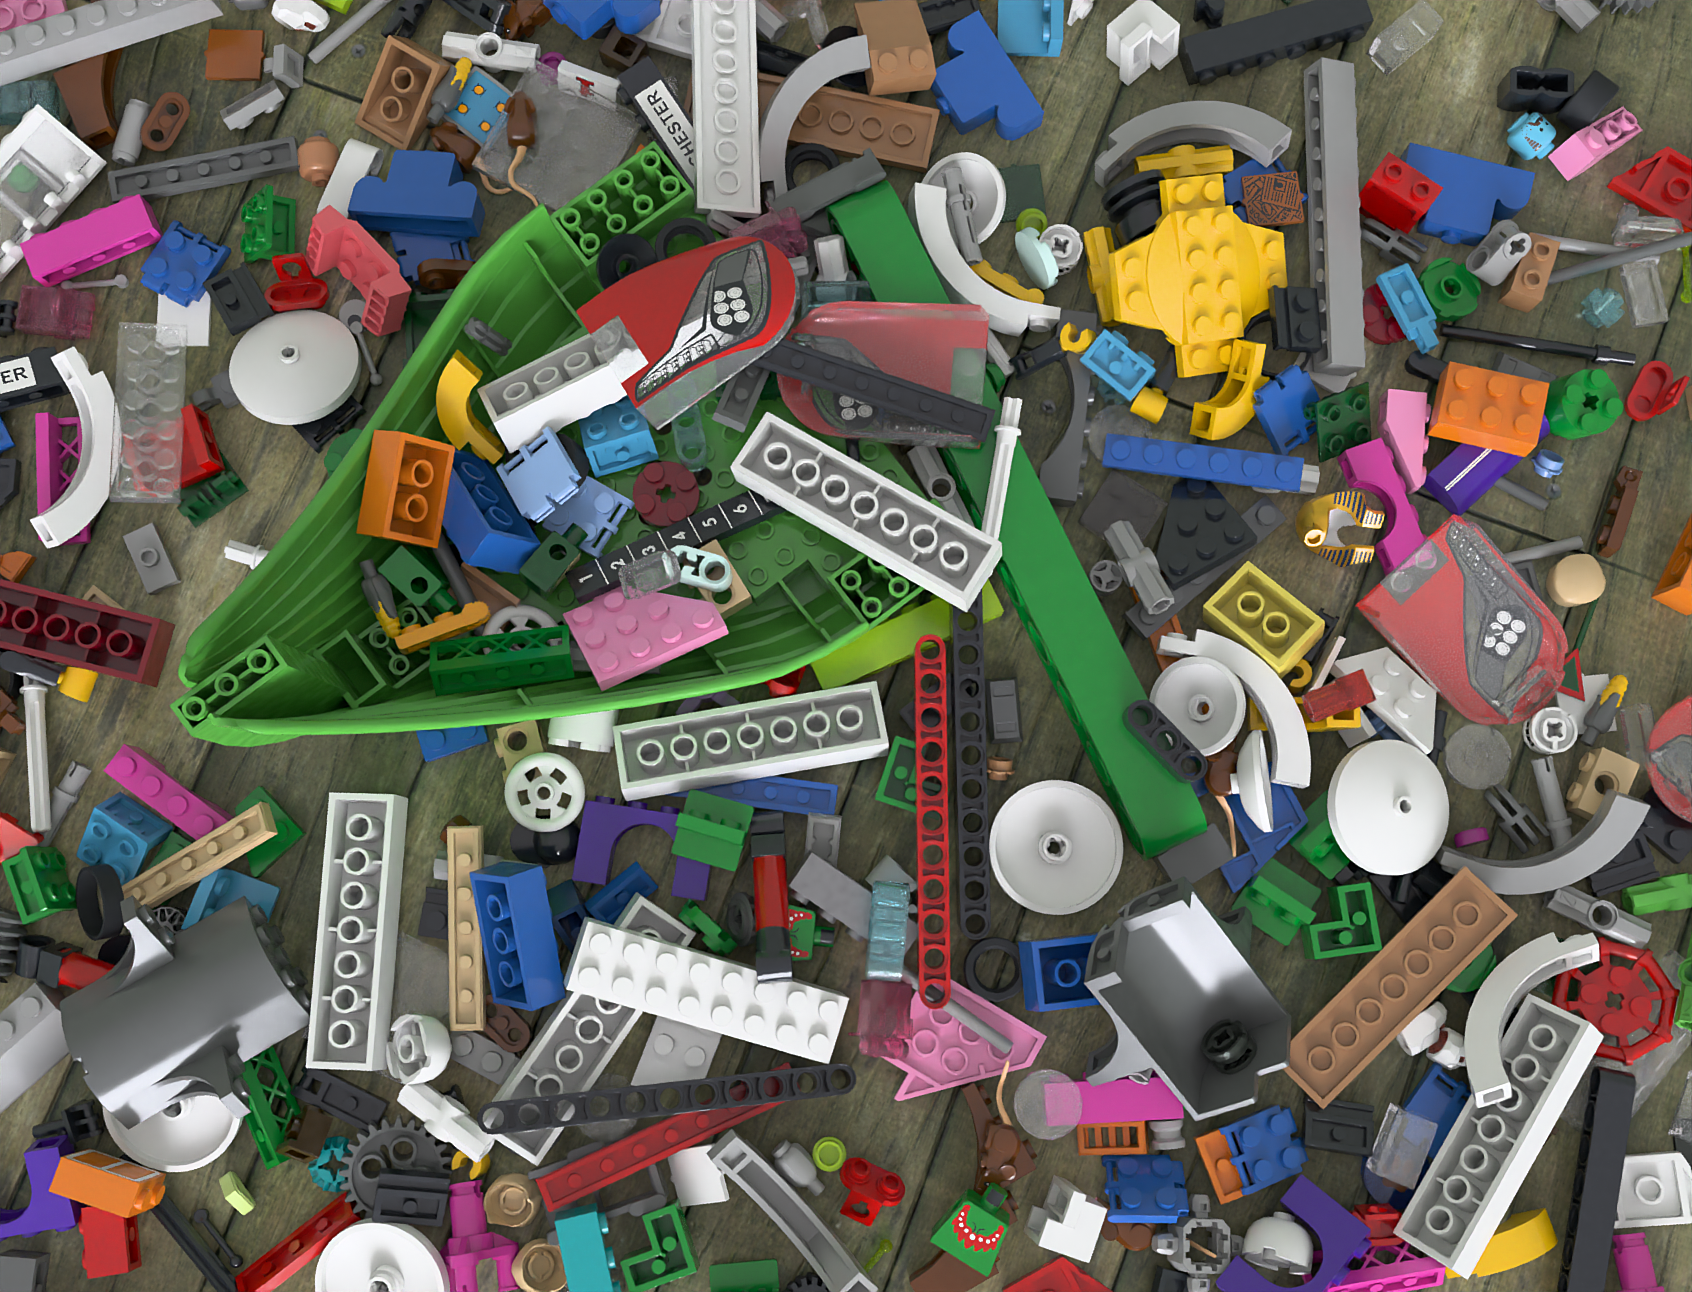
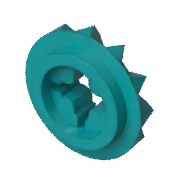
M342 1136L327 1138L320 1157L309 1162L307 1169L311 1173L312 1182L320 1186L323 1191L336 1193L344 1191L340 1189V1184L348 1177L339 1175L340 1168L336 1175L332 1168L327 1169L323 1165L332 1160L333 1154L336 1155L337 1161H341L343 1153H352L347 1147L350 1141L349 1138Z

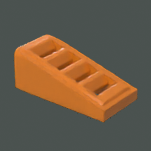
M1147 1120L1076 1124L1079 1156L1147 1154L1149 1152ZM1102 1127H1108L1109 1146H1103ZM1116 1127H1122L1123 1145H1117ZM1130 1127H1136L1137 1144H1131ZM1088 1128H1094L1096 1146H1089Z

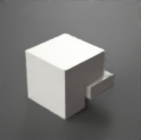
M1151 0L1135 1L1108 24L1106 57L1120 67L1119 79L1129 86L1150 68L1151 64L1158 70H1161L1178 55L1180 24Z
M1054 1175L1043 1208L1032 1205L1023 1232L1040 1247L1089 1263L1107 1208L1090 1195L1083 1193L1067 1179Z

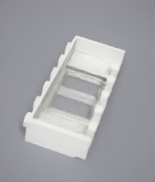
M39 104L27 111L22 117L21 123L12 133L4 136L0 143V282L24 256L20 243L29 240L34 234L45 233L107 164L105 160Z

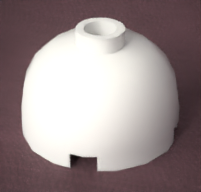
M405 1014L393 1023L390 1031H395L393 1042H387L386 1059L391 1075L394 1078H400L403 1084L423 1083L439 1076L446 1068L452 1051L451 1039L446 1027L436 1018L422 1014Z
M1274 1212L1273 1217H1263L1253 1222L1248 1228L1244 1238L1242 1255H1245L1246 1260L1271 1270L1278 1271V1267H1290V1274L1306 1275L1311 1273L1312 1240L1305 1228L1294 1223V1216L1283 1212Z

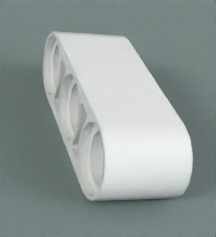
M353 138L349 139L344 146L320 200L317 214L328 205H331L345 218L352 220L347 209L353 188L361 178L378 176L384 159L383 150Z

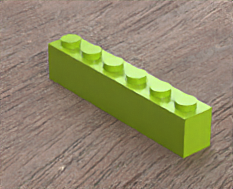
M987 579L982 587L983 624L1002 616L1004 612L989 579ZM933 594L930 596L932 601L922 606L918 602L906 606L901 610L902 615L891 620L888 616L854 642L810 663L821 690L856 684L914 657V646L919 638L924 635H937L943 642L950 640L949 602ZM965 612L961 613L958 617L959 627L965 631H970L974 626L972 615ZM929 641L921 644L920 652L923 653L937 645Z

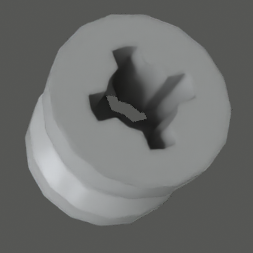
M1110 560L1096 563L1087 576L1098 596L1113 594L1122 582V575L1118 565Z
M1183 1118L1149 1120V1128L1153 1130L1154 1138L1151 1141L1152 1149L1169 1150L1185 1147V1138L1181 1136Z

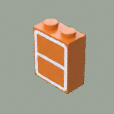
M89 1148L61 1157L49 1192L129 1218L152 1209L160 1203L165 1192V1185L162 1184L166 1174Z

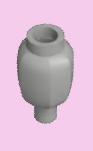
M785 1139L774 1148L771 1154L775 1157V1168L789 1183L796 1187H807L815 1196L824 1190L825 1186L816 1177L817 1166L813 1158L800 1144H790Z

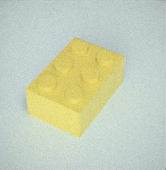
M1249 561L1203 605V621L1221 636L1242 645L1261 658L1280 679L1302 659L1323 637L1325 621Z

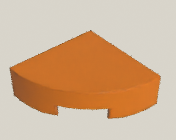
M22 551L0 555V574L11 582L19 583L37 558Z

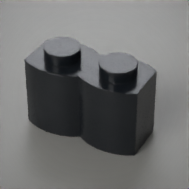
M1532 66L1514 67L1509 70L1497 86V107L1509 112H1520L1530 109L1540 114L1556 113L1574 95L1575 73L1564 68H1549L1542 71Z

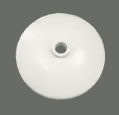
M969 152L951 154L938 161L928 171L922 184L945 188L941 173L948 168H961L966 193L970 194L971 201H973V207L970 211L978 244H980L993 233L1003 216L1006 204L1005 184L999 170L986 158ZM946 207L949 231L957 250H960L951 211Z
M1188 657L1171 664L1156 680L1149 701L1204 756L1215 754L1229 745L1238 734L1245 717V694L1239 679L1226 665L1207 657ZM1207 703L1209 705V711L1207 714L1204 715L1202 713V707L1204 704ZM1166 734V736H1167V738H1168V740H1169V742H1170V744H1171V746H1172V744H1173V743H1172V739H1171V737H1170L1169 735Z
M1253 730L1248 735L1239 752L1237 773L1230 774L1231 788L1233 794H1240L1241 803L1246 814L1257 827L1264 832H1272L1273 807L1266 749L1261 730Z

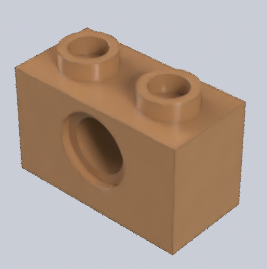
M1532 232L1528 233L1532 242L1531 248L1509 272L1498 300L1500 304L1529 313L1542 301L1561 243Z

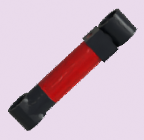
M783 810L753 812L750 823L754 883L758 984L793 982Z
M34 934L20 938L15 973L24 978L36 979V982L56 989L66 985L81 990L103 977L116 965L82 954V947L64 941L55 944L56 941L49 936Z

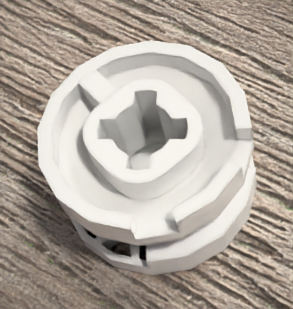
M1063 224L1048 227L1039 239L1040 243L1045 241L1050 246L1056 259L1058 271L1059 269L1064 271L1058 272V275L1070 273L1077 266L1083 249V242H1081L1079 237L1080 234L1074 228Z
M1549 707L1529 715L1523 724L1522 733L1525 743L1531 750L1538 754L1550 755L1564 752L1572 747L1577 739L1578 728L1573 716L1563 711V708Z

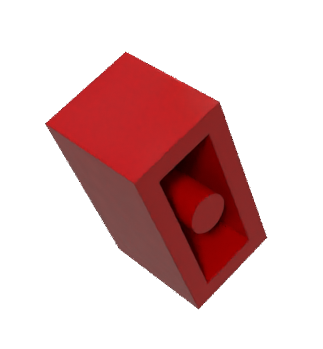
M90 1205L81 1208L78 1226L80 1233L84 1237L85 1249L82 1252V1265L87 1270V1279L128 1273L142 1266L137 1215L125 1218Z

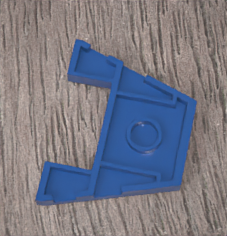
M1268 762L1269 777L1271 776L1272 762ZM1194 772V773H1186V775H1188V776H1194V774H1195L1196 772ZM1203 777L1190 783L1197 798L1210 793L1204 785ZM1270 782L1273 807L1272 832H1264L1257 827L1246 814L1239 793L1224 797L1233 813L1234 824L1249 850L1247 853L1219 867L1232 894L1237 892L1309 821L1290 786Z

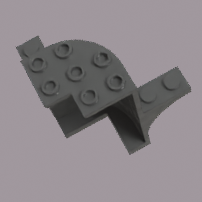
M1185 876L1142 893L1117 911L1120 917L1111 927L1104 924L1089 951L1084 984L1108 1012L1117 1032L1105 1045L1089 1052L1085 1078L1094 1087L1153 1068L1195 1121L1254 1104L1258 1099L1259 1076L1286 1068L1290 1064L1291 1015L1250 962L1251 912L1244 906L1216 916ZM1230 1019L1232 1022L1238 1020L1242 1023L1247 1033L1252 1036L1257 1045L1256 1055L1251 1063L1244 1069L1232 1074L1220 1073L1201 1048L1202 1039L1206 1032L1213 1025ZM1242 1059L1237 1061L1238 1065L1243 1063Z
M132 895L120 902L123 923L131 934L130 943L124 956L103 977L60 1001L62 1027L70 1054L74 1061L79 1060L81 1062L82 1068L87 1073V1075L83 1076V1079L96 1098L128 1130L174 1103L187 1098L205 1095L219 1097V1100L237 1119H240L251 1112L248 1101L251 1091L243 1079L242 1073L246 1071L243 1062L309 1024L312 997L304 987V985L308 984L307 978L299 966L293 968L290 964V958L282 947L285 939L280 929L276 925L271 927L267 923V916L259 904L253 906L246 896L239 898L174 936L169 927L166 925L161 927L153 910L148 904L141 905Z

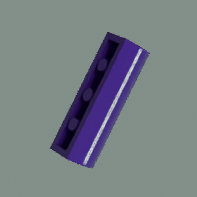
M1543 414L1537 445L1550 432L1549 421L1545 414ZM1462 443L1426 476L1423 487L1452 515L1454 514L1459 518L1490 490L1500 477L1505 476L1524 457Z

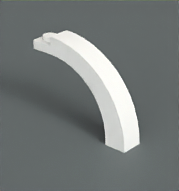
M915 182L908 198V218L951 304L965 315L989 316V328L1003 334L1019 337L1026 327L1035 332L1051 331L1060 320L1061 308L1013 298L984 282L966 264L953 242L946 218L947 188Z
M75 347L51 357L69 388L79 412L82 427V451L77 471L64 494L46 511L30 519L47 549L58 546L75 536L99 512L114 485L121 458V421L111 386L103 371L91 376L86 359L77 352Z
M1197 629L1193 634L1192 641H1188L1187 636L1180 633L1169 632L1167 636H1161L1158 640L1156 654L1181 659L1195 656L1207 657L1223 663L1234 672L1243 690L1249 695L1260 711L1267 727L1272 750L1270 782L1302 789L1308 787L1311 773V756L1307 730L1293 696L1278 675L1250 650L1218 634Z
M1554 932L1536 938L1507 956L1483 982L1469 1011L1464 1040L1467 1073L1477 1108L1512 1098L1510 1082L1502 1065L1500 1051L1504 1028L1514 1008L1528 992L1541 982L1562 972L1599 961V943L1593 932L1583 936L1579 934L1570 936L1561 943L1558 942Z

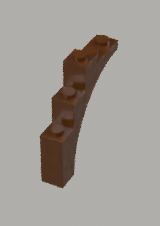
M90 0V1H91V3H94V2H97V1H100V0ZM124 47L84 59L78 63L68 64L62 70L53 73L80 139L93 151L114 143L119 130L115 117L113 93L116 70Z
M974 1082L962 1085L961 1090L970 1108L977 1137V1170L973 1191L982 1196L986 1189H978L977 1186L981 1172L984 1169L980 1167L979 1160L981 1153L986 1151L983 1144L989 1123H1001L1003 1121L999 1115L994 1118L992 1117L987 1108V1105L991 1104L992 1101L983 1085L976 1087ZM1028 1138L1021 1141L1020 1152L1014 1161L1017 1169L1015 1177L1012 1180L1002 1181L998 1184L1002 1188L1037 1169L1032 1160L1038 1156ZM1007 1190L1008 1196L1000 1208L1010 1214L1009 1225L1018 1221L1014 1211L1019 1209L1011 1192ZM941 1249L928 1263L909 1276V1282L914 1292H967L999 1273L995 1263L1000 1258L997 1254L991 1272L986 1277Z

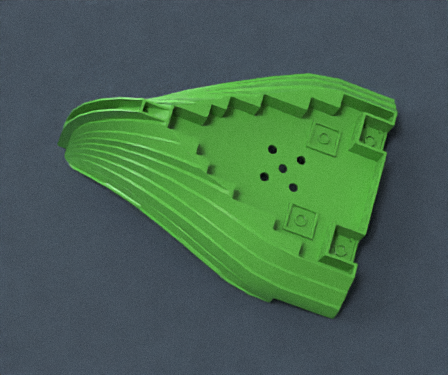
M655 141L549 216L543 203L539 204L504 232L469 269L432 323L386 397L330 478L263 560L189 637L185 654L181 657L178 676L186 687L192 689L169 706L192 737L226 746L255 747L283 742L302 735L389 733L513 723L632 708L702 696L775 679L823 658L860 638L925 589L787 510L718 542L750 593L753 602L723 620L729 634L662 664L660 674H640L604 691H601L592 672L575 671V678L436 696L429 672L430 646L404 655L398 649L395 639H391L383 631L379 620H377L362 592L361 581L365 580L359 563L373 559L377 570L401 545L407 544L356 533L374 430L400 431L453 445L443 431L438 418L436 393L442 372L458 349L483 372L479 382L472 388L470 393L472 411L475 417L504 443L477 389L589 334L576 310L604 291L596 272L597 257L603 245L616 235L629 233L644 238L655 251L658 233L667 223L675 219L689 217L699 220L707 226L705 215L695 213L696 200L693 189ZM711 229L716 242L723 240L717 231ZM689 233L679 234L669 242L667 257L670 258L685 251L704 246V244L696 235ZM731 252L718 258L713 271H716V267L719 261H721L727 256L734 254V252ZM624 260L620 262V272H623L626 268ZM759 284L746 286L753 306V314L748 327L753 323L760 307L761 287ZM763 291L762 306H763V303H764V301H765V299H766V297H767V294H766L764 291ZM617 315L603 326L619 319L620 317ZM469 318H478L510 340L512 348L508 350V354L500 356L467 334L464 327L469 323ZM790 326L787 332L786 340H789L795 332L792 326ZM796 337L798 344L806 346L800 337ZM711 361L685 374L643 403L648 426L659 459L595 478L589 462L587 476L634 502L632 495L634 483L639 474L650 463L676 462L685 466L692 473L698 468H707L712 473V479L705 486L698 485L700 504L695 513L697 514L751 490L736 481L730 466L766 412L773 414L846 455V441L844 438L826 436L808 428L792 412L784 394L783 397H777V401H761L759 397L744 433L712 420L719 402L716 400L714 361ZM662 377L657 379L658 385L662 383ZM652 382V386H651V384H650V385L647 387V391H648V392H650V391L652 390V387L654 388L653 382ZM808 384L825 418L834 427L845 432V428L826 412L816 394L814 386ZM816 387L826 409L836 420L844 425V421L835 413L832 392ZM645 388L638 389L641 396L644 395L642 390ZM660 417H667L673 422L672 430L666 435H660L654 431V422ZM578 420L562 427L556 432L565 434L584 449ZM870 425L858 431V435L878 437ZM859 440L860 464L944 510L936 498L929 501L884 443ZM469 442L461 449L474 453ZM504 452L503 456L495 464L490 461L489 463L506 488L496 469L501 463L506 465V452ZM669 487L662 491L660 490L658 493L661 496L662 503H667L669 498L674 499L676 496ZM621 504L617 506L616 510L614 511L608 522H612L615 515L622 506ZM634 504L632 509H627L617 525L619 530L616 535L612 534L601 553L604 556L662 529L643 524L640 521V514L637 512ZM543 520L535 526L537 538L541 544L551 534L542 527L545 522ZM442 524L441 530L448 544H454L447 536L446 529ZM605 529L602 530L598 539L594 543L593 548H596L597 544L606 532ZM420 546L442 570L432 548ZM578 549L581 552V557L573 569L596 558ZM554 552L551 557L555 560H562L564 554ZM676 562L678 569L682 570L683 564ZM667 565L622 585L696 600L702 598L696 587L690 590L687 584L676 581L671 576ZM481 566L475 567L519 598L521 605H530L549 614L558 626L567 625L563 617L564 613L592 601L591 599L579 605L566 577L547 601H545L520 581L519 574L497 572L494 569ZM714 567L708 571L707 575L713 572ZM424 579L423 585H424V588L427 590V589H428V583H427V581ZM388 580L399 623L401 624V630L414 624H420L421 627L435 623L434 618L441 614L432 605L422 608L417 607ZM727 590L717 592L714 596V601L718 604H726L730 601L732 593ZM456 605L450 612L456 615L462 612V608ZM530 619L525 624V627L531 629H540L542 627ZM512 622L504 631V633H508L512 629L516 628ZM470 630L466 633L449 638L447 640L469 638L476 636L473 630ZM570 632V641H575ZM545 642L544 645L550 646V643ZM524 643L517 644L520 648L527 646ZM480 648L474 654L484 655L483 649ZM457 653L439 654V660L452 659Z

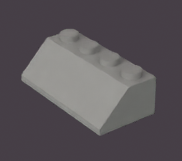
M38 982L34 983L0 1013V1114L70 1053L63 1032L60 1001L66 997L58 988L56 989Z

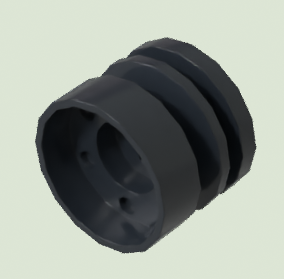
M1152 169L1133 175L1116 184L1102 196L1101 204L1104 210L1108 211L1107 217L1109 221L1119 223L1115 227L1114 233L1121 247L1154 231L1156 227L1155 222L1162 215L1159 181L1166 179L1161 170Z

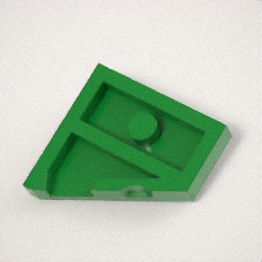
M258 786L234 808L236 816L259 802L269 803L278 834L246 852L251 873L255 878H260L307 834L263 786Z

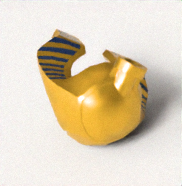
M1347 491L1325 494L1306 501L1298 511L1295 519L1296 533L1300 542L1308 549L1339 567H1346L1360 562H1371L1374 546L1356 544L1345 546L1340 542L1337 531L1341 527L1348 525L1381 528L1385 514L1383 511H1375L1366 506L1365 495L1360 492Z

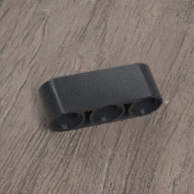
M1137 700L1126 708L1122 717L1126 729L1177 781L1185 784L1192 783L1201 779L1206 774L1208 764L1204 755L1152 702ZM1140 708L1146 711L1148 714V723L1141 726L1134 722L1132 717L1134 709ZM1159 733H1165L1171 737L1173 744L1169 751L1162 750L1157 745ZM1184 758H1190L1195 762L1197 770L1194 776H1188L1182 771L1181 763Z

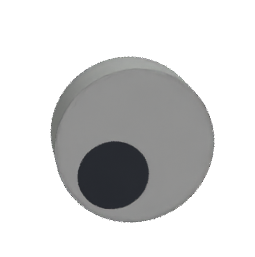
M353 299L342 305L339 311V319L349 330L353 322L358 321L361 323L365 302Z

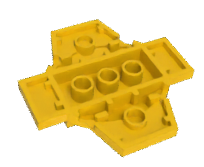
M1222 174L1159 181L1162 215L1155 222L1156 227L1154 231L1108 254L1115 321L1148 329L1162 330L1167 335L1165 339L1175 345L1178 378L1229 371L1234 339L1244 337V329L1250 319L1269 309L1268 290L1273 285H1278V288H1286L1288 286L1283 233L1244 223L1233 212L1232 205L1225 206Z

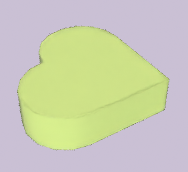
M229 1171L219 1179L225 1199L242 1215H246L255 1208L254 1198L236 1173Z

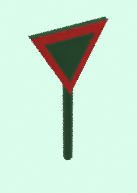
M1599 597L1590 602L1572 653L1560 662L1554 682L1551 683L1543 678L1537 684L1585 702L1579 651Z

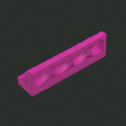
M48 412L35 413L38 515L51 507L64 494L77 471L76 469L69 477L63 471V463L72 454L78 459L79 465L82 451L80 416L57 418ZM77 426L78 436L70 445L66 444L62 440V427ZM90 522L80 530L79 536H73L58 546L91 543Z
M1406 1241L1391 1246H1370L1363 1257L1359 1259L1364 1262L1361 1269L1351 1270L1339 1287L1333 1283L1327 1292H1406L1443 1285L1446 1266L1432 1257L1418 1258L1410 1254L1408 1250L1411 1244ZM1384 1250L1398 1256L1396 1261L1391 1264H1384L1374 1257L1378 1251ZM1313 1251L1312 1263H1322L1323 1251ZM1311 1273L1302 1275L1305 1284L1313 1279Z

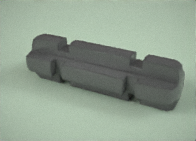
M469 318V323L464 327L467 334L500 356L508 354V350L512 348L510 340L478 318Z

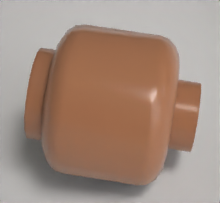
M320 136L309 137L297 149L300 176L306 181L312 182L313 186L326 187L339 160L338 147L331 143L328 138Z

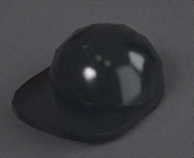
M536 815V818L550 819V815ZM575 821L553 832H537L517 823L511 832V849L514 855L525 863L538 864L539 862L542 865L566 864L576 858L581 829Z

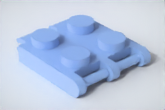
M549 426L542 430L544 434L532 444L522 446L519 449L520 453L506 465L501 463L496 467L521 515L527 519L536 520L537 523L556 509L553 503L554 499L563 504L580 490L576 482L581 477L556 433ZM548 440V442L545 445H543L540 449L533 453V451L536 448H538L541 444ZM523 459L525 460V461H523L519 466H517L514 470H512L511 472L509 471V470L512 469L515 465H517L521 460H523Z
M586 476L580 490L563 504H560L559 501H553L556 509L543 519L545 522L542 527L550 533L556 531L562 536L572 523L577 524L588 534V537L578 549L597 559L603 556L601 551L612 534L616 535L619 530L617 528L618 523L627 509H632L635 503L593 478ZM621 504L622 506L620 507L612 522H608L612 514L616 510L617 506ZM605 529L606 532L602 536L596 548H593V545L598 539L602 530Z

